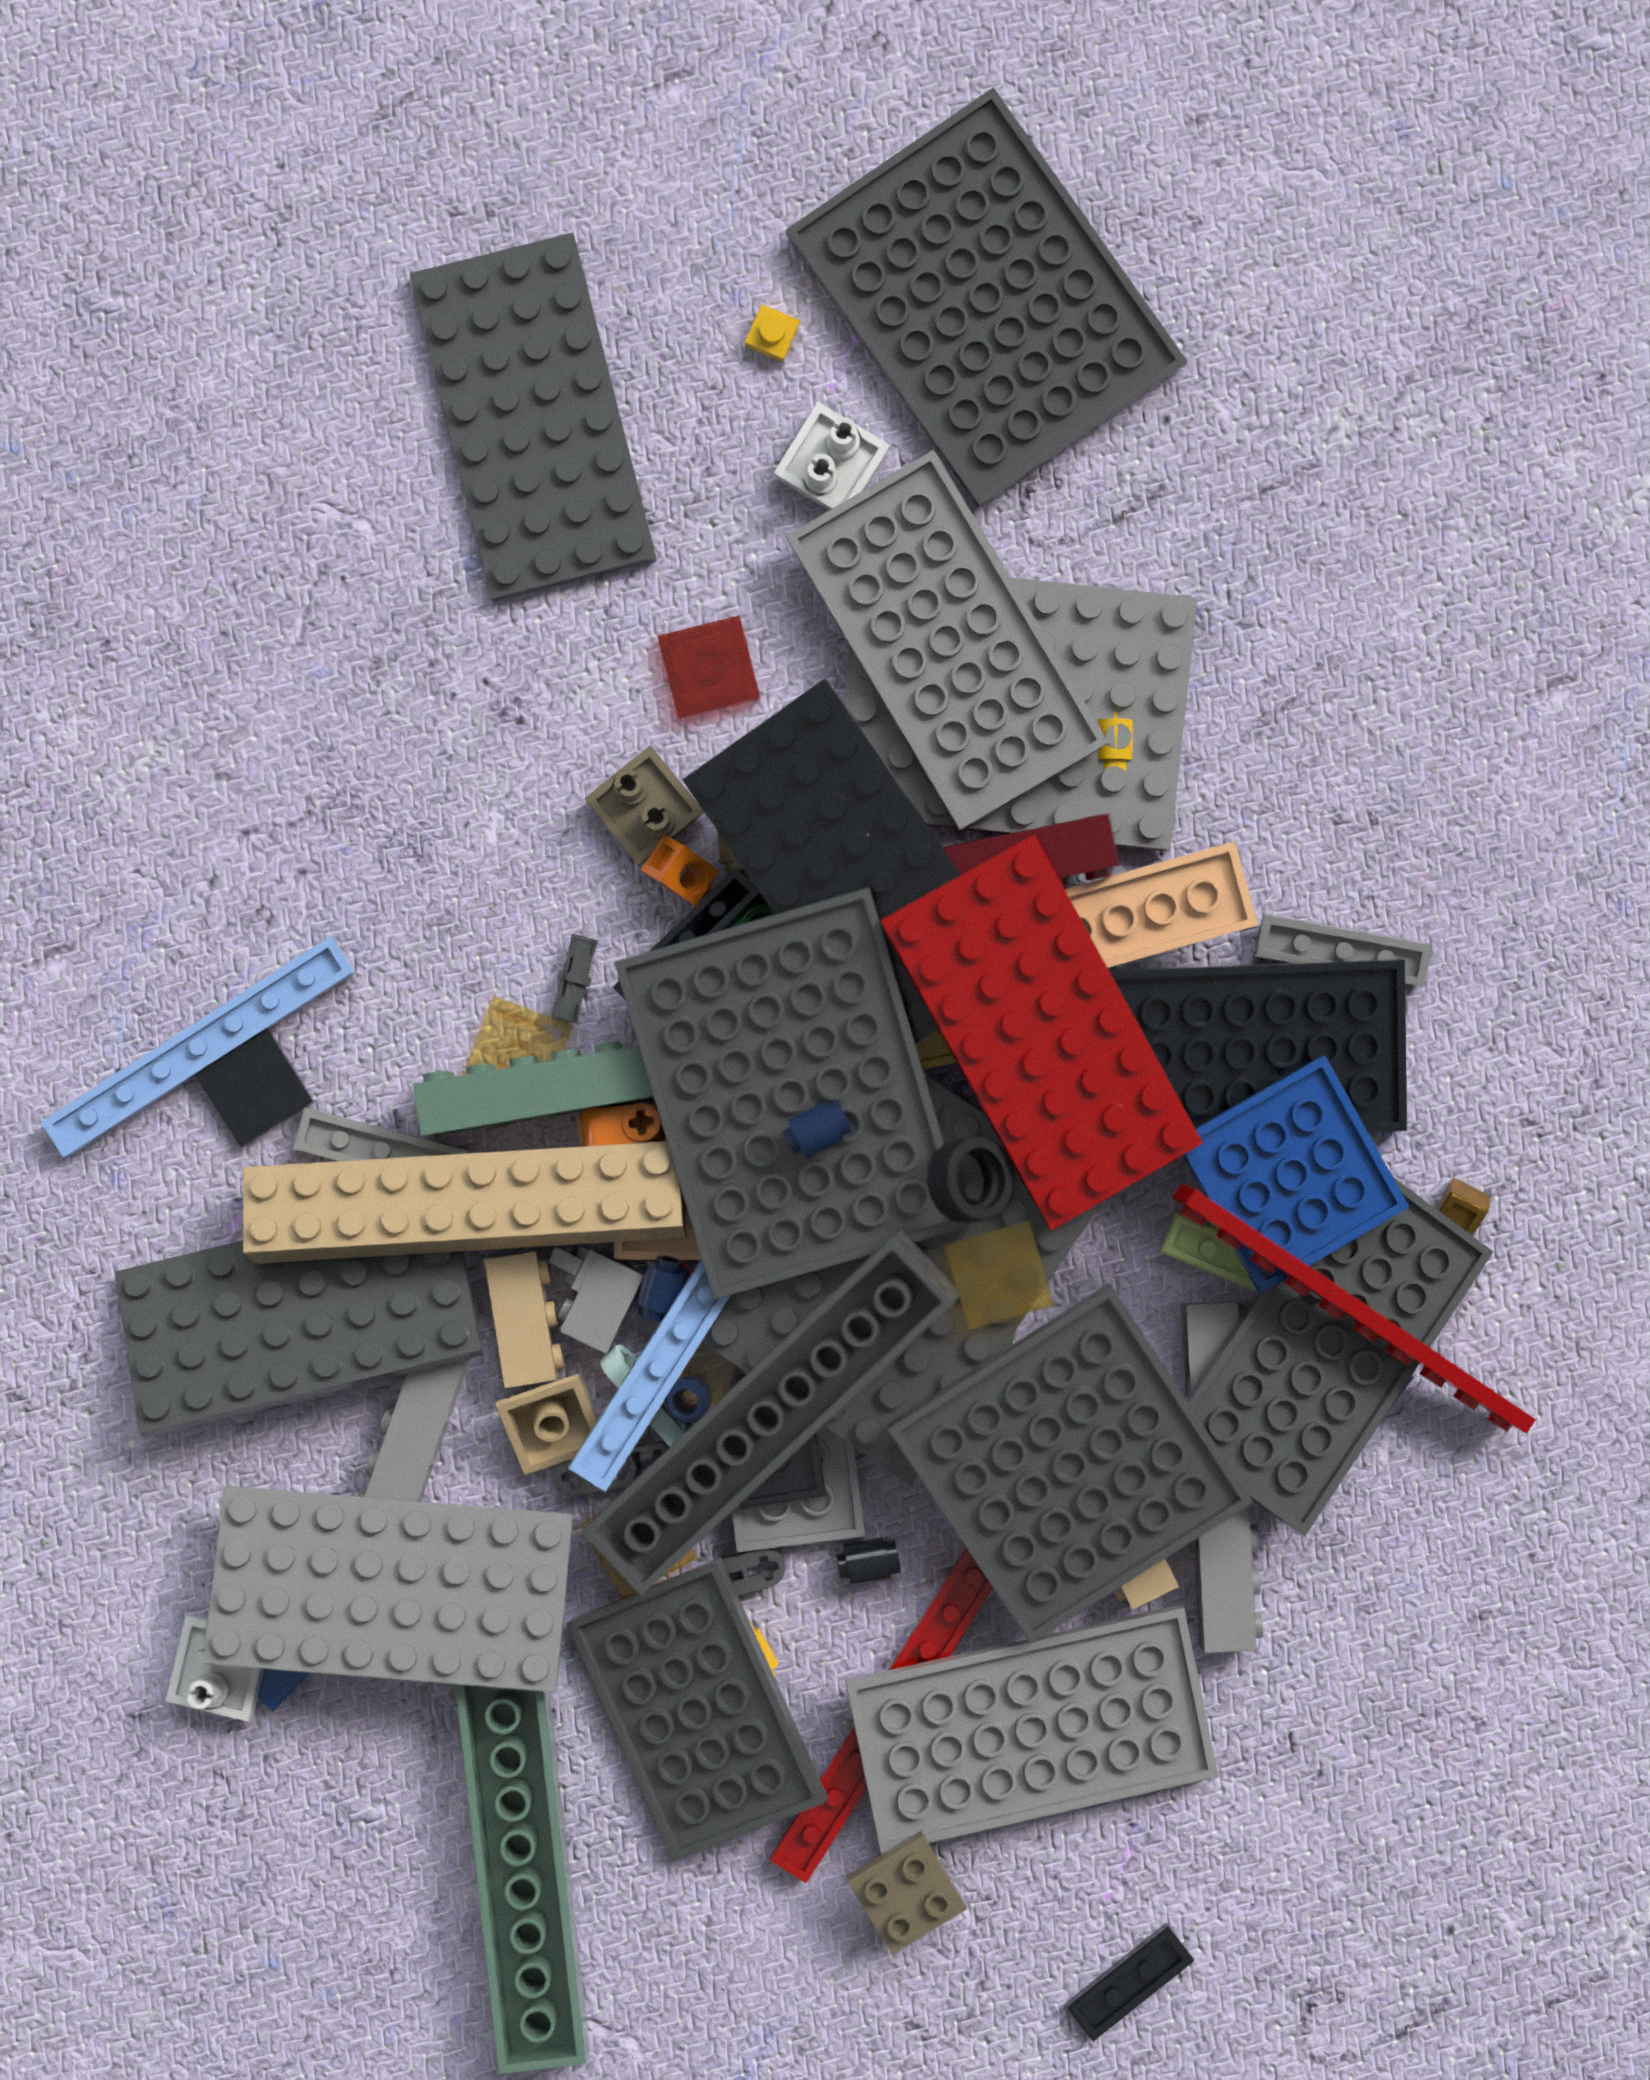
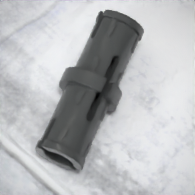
M575 934L571 935L567 959L563 971H559L557 977L560 980L556 1002L551 1013L552 1018L578 1023L582 999L586 987H590L592 981L589 978L596 946L598 945L597 940Z

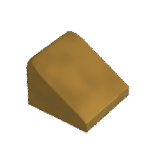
M1452 1178L1436 1209L1473 1236L1489 1212L1490 1196L1456 1178Z

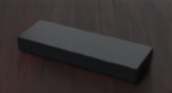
M1165 1923L1065 2003L1066 2008L1094 2042L1195 1960L1169 1925Z

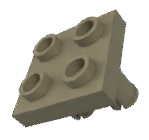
M651 745L584 798L638 866L648 859L663 835L673 839L705 813Z
M922 1831L917 1832L883 1854L879 1852L878 1857L846 1875L848 1884L892 1955L967 1910L966 1902Z

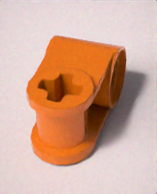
M646 1103L618 1107H595L580 1112L583 1146L661 1142L665 1136L659 1113L653 1106ZM647 1117L654 1125L648 1126L647 1134L641 1135L637 1128L634 1127L641 1125V1118Z

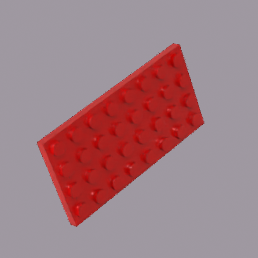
M1035 834L879 920L1049 1230L1057 1228L1203 1144Z

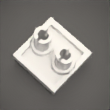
M817 402L776 468L774 477L824 508L831 510L866 489L890 450V445L856 425L850 418L843 417Z
M191 1614L185 1616L165 1702L239 1720H252L264 1669L202 1664L208 1619Z

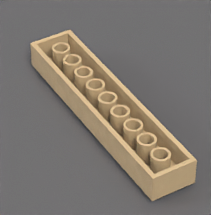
M667 1141L243 1167V1253L254 1264L686 1238L685 1199Z

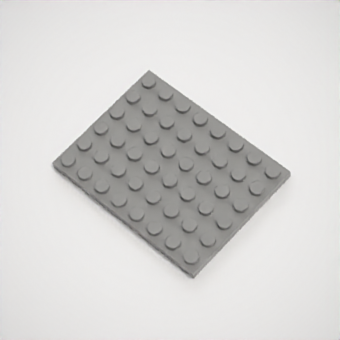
M1010 577L1097 724L1099 719L1114 718V711H1117V718L1133 720L1132 760H1126V771L1118 766H1110L1104 770V760H1098L1097 751L964 830L1009 834L1110 813L1116 846L1169 852L1171 848L1198 597ZM850 647L843 704L928 826L958 829ZM1118 724L1117 749H1123L1131 741V732L1127 726ZM1112 725L1106 732V739L1109 742L1108 745L1116 749L1114 725Z

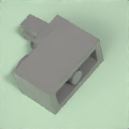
M555 1246L548 1263L568 1272L564 1282L572 1285L571 1289L578 1292L576 1298L568 1295L557 1319L564 1322L560 1332L607 1354L637 1295L644 1273L620 1261H615L614 1258L593 1248L588 1250L580 1246L575 1255Z

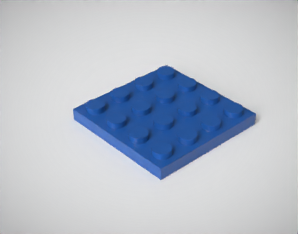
M1325 1055L1314 1059L1196 1127L1195 1129L1203 1144L1182 1155L1203 1195L1308 1266L1409 1208L1407 1201ZM1241 1245L1238 1251L1234 1250L1258 1293L1269 1290L1288 1277L1277 1268L1270 1274L1251 1262L1249 1259L1253 1252Z

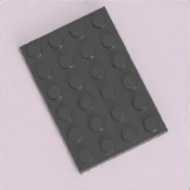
M721 1557L659 1582L650 1587L642 1596L635 1592L567 1622V1626L672 1862L824 1804L828 1799L827 1793Z

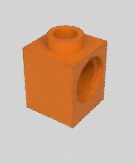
M666 835L662 836L640 869L674 895L694 906L709 892L712 881L719 872L718 869L688 847ZM686 867L683 876L680 878L681 871Z

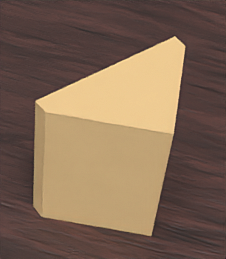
M579 1374L496 1402V1408L524 1475L573 1459L598 1420L589 1388Z

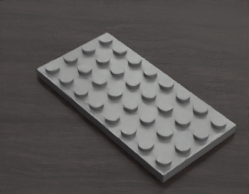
M934 449L786 536L789 545L959 831L971 826L1108 745V740Z
M224 1486L202 1664L557 1692L574 1515Z
M1181 1604L1043 1635L1032 1643L1025 1639L845 1680L881 1854L919 1831H922L928 1842L932 1843L1218 1777L1185 1609Z

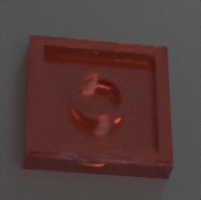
M740 615L657 636L678 720L761 699Z

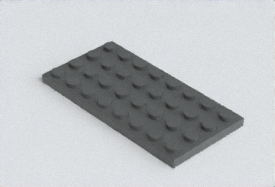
M574 233L409 273L492 601L495 602L657 561Z
M1394 1178L1409 1208L1316 1261L1310 1267L1428 1347H1431L1494 1251ZM1284 1280L1263 1293H1257L1186 1400L1250 1498L1295 1532L1306 1536L1419 1364L1411 1360L1408 1366L1386 1352L1389 1346L1388 1343L1379 1337L1375 1343L1364 1338L1352 1329L1356 1323L1345 1314L1341 1320L1333 1317L1318 1306L1322 1300L1311 1291L1307 1297H1304L1284 1284Z
M242 1240L115 1271L138 1430L143 1438L484 1355L464 1251L254 1264L243 1253Z

